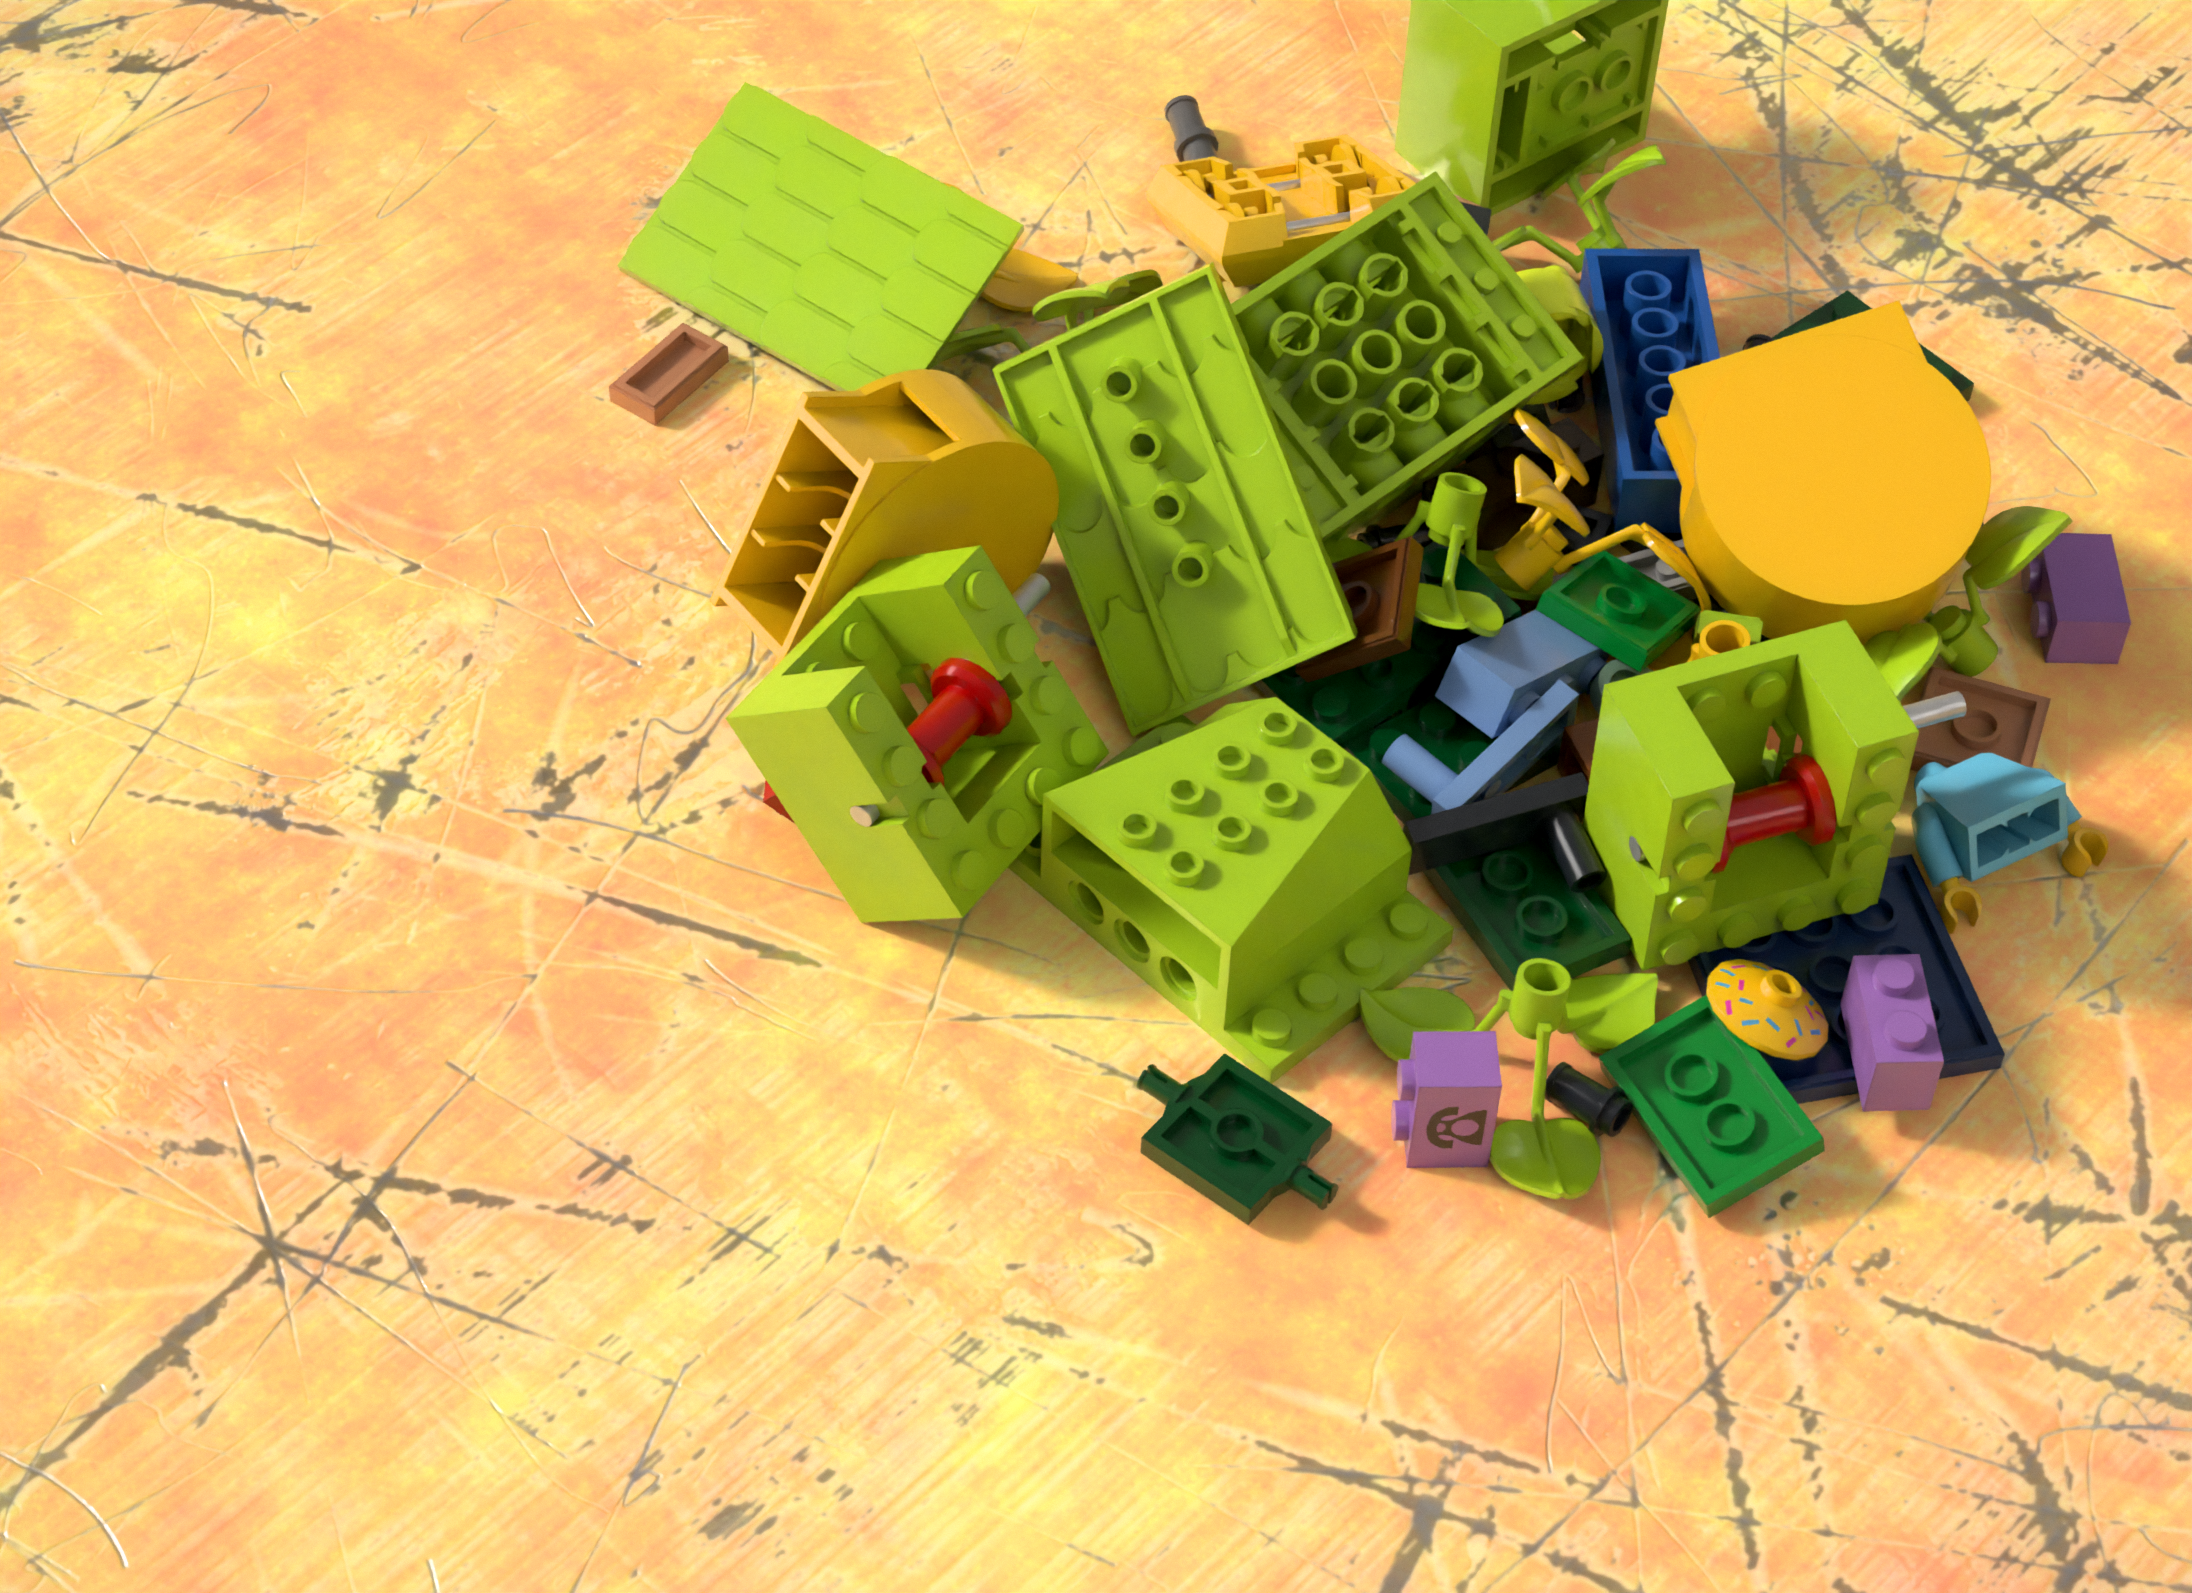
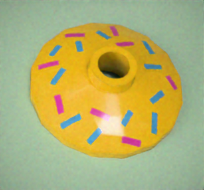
M1743 959L1721 962L1710 973L1707 980L1706 994L1713 1012L1729 1031L1749 1046L1773 1057L1796 1061L1814 1057L1826 1044L1829 1025L1821 1007L1808 991L1788 973L1776 970L1760 962Z

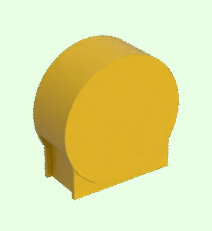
M1900 300L1669 374L1668 380L1674 391L1667 416L1656 419L1655 425L1682 486L1679 511L1683 542L1688 557L1703 585L1728 613L1760 618V621H1763L1762 635L1771 639L1846 620L1861 644L1864 645L1870 638L1883 631L1899 632L1905 624L1914 625L1918 623L1940 602L1957 575L1985 517L1991 489L1990 456L1986 439L1973 410L1959 390L1942 373L1927 362Z
M932 369L908 370L877 379L855 391L802 392L710 602L715 607L729 606L777 656L773 668H775L879 560L981 545L1010 593L1013 594L1031 574L1036 572L1050 544L1054 532L1051 524L1055 519L1057 520L1059 507V491L1055 473L1043 455L962 379L948 372ZM928 663L920 664L924 671L931 669Z

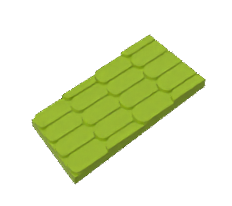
M745 82L740 90L729 100L722 116L708 136L697 146L690 162L676 182L665 192L659 206L644 228L633 238L617 266L621 272L829 387L837 391H855L866 384L894 373L930 369L1023 234L1024 225L953 186L945 185L902 160L886 155L813 114L809 115L762 88Z
M1213 262L1037 345L1024 353L1016 355L992 369L1015 430L1043 455L1055 473L1059 491V507L1057 520L1055 519L1051 526L1131 736L1142 733L1355 639L1358 633L1352 619L1351 608L1321 539L1322 533L1280 435L1279 424L1249 355L1250 349Z

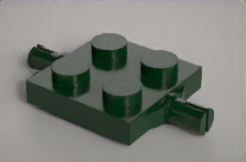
M1224 1053L1203 1075L1183 1084L1158 1069L1154 1064H1150L1147 1070H1144L1137 1081V1088L1166 1105L1163 1116L1141 1137L1140 1153L1247 1225L1275 1197L1290 1189L1316 1204L1321 1210L1326 1209L1327 1204H1330L1335 1198L1338 1185L1307 1167L1309 1161L1331 1139L1333 1123Z

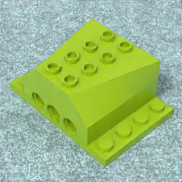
M1436 171L1231 304L1250 349L1249 355L1279 424L1280 435L1322 533V541H1325L1332 535L1339 541L1363 533L1369 525L1378 523L1422 492L1424 481L1457 467L1505 427L1513 416L1512 412L1517 407L1522 409L1533 396L1570 372L1583 359V356Z
M1277 697L1226 704L1198 725L1182 714L1160 724L1093 773L1044 793L1042 829L1008 866L1011 871L1254 1073L1271 1084L1361 1015L1359 995L1362 987L1369 988L1370 992L1394 989L1452 943L1454 927L1407 891L1412 847L1371 770Z

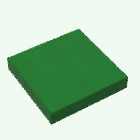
M1604 550L1582 560L1546 589L1541 595L1536 610L1638 672H1641L1695 625L1701 608Z

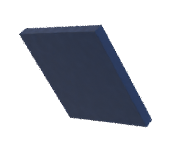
M1912 854L1888 859L1878 904L1871 905L1855 914L1843 913L1815 921L1796 931L1784 930L1774 932L1770 935L1752 939L1747 944L1737 948L1725 947L1711 952L1698 953L1697 956L1687 960L1702 997L1706 995L1707 980L1710 973L1721 962L1743 959L1760 962L1776 970L1788 973L1819 1004L1829 1025L1828 1039L1824 1047L1814 1057L1795 1061L1773 1057L1757 1049L1797 1104L1859 1093L1840 1006L1852 959L1856 955L1920 954L1944 1059L1939 1079L1999 1069L2005 1056Z

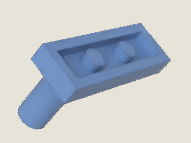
M1559 679L1459 775L1407 734L1401 735L1391 744L1383 757L1382 764L1432 803L1431 814L1502 795L1563 737L1564 727L1574 725L1579 694Z

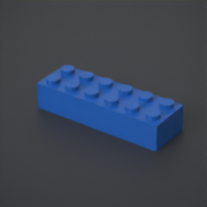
M1585 249L1580 290L1602 335L1604 345L1601 362L1593 374L1589 370L1601 450L1604 452L1603 463L1615 533L1634 524L1640 526L1644 522L1660 533H1682L1679 511L1682 486L1657 430L1655 420L1667 416L1674 391L1668 380L1669 374L1720 358L1699 249Z

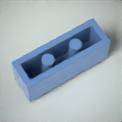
M1534 610L1504 624L1501 632L1495 637L1480 635L1457 646L1435 696L1493 739L1504 733L1559 679L1579 695L1584 692L1590 694L1591 683L1608 663L1606 661L1610 654L1539 611Z

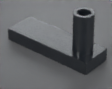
M1583 772L1406 821L1403 832L1412 847L1409 875L1545 837L1572 892L1582 893L1597 887L1606 879L1607 873L1582 825L1589 787Z

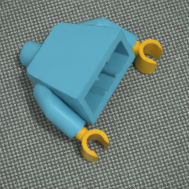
M1980 753L1949 768L1937 762L1927 763L1918 771L1915 777L1914 788L1917 796V808L1911 817L1915 844L1932 886H1940L1943 892L1944 899L1940 906L1939 914L1949 934H1954L1958 925V917L1954 908L1961 909L1968 915L1972 927L1976 925L1982 909L1981 896L1971 887L1960 884L1959 878L1962 876L1968 881L1973 882L2064 839H2067L2069 844L2063 851L2061 860L2064 868L2073 876H2084L2091 863L2098 867L2107 854L2108 839L2105 834L2092 827H2081L2077 820L2082 816L2066 794V783L2055 778L2044 769L2026 767L1994 753Z

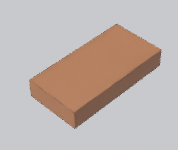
M682 323L609 386L610 401L656 426L729 362L728 346Z

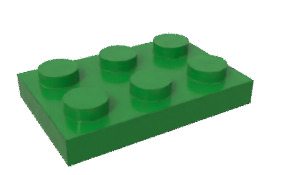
M1707 994L1598 1057L1602 1072L1613 1087L1618 1086L1624 1090L1625 1099L1632 1102L1633 1115L1708 1218L1713 1217L1825 1151L1824 1138L1757 1049L1749 1046L1729 1031L1713 1012Z

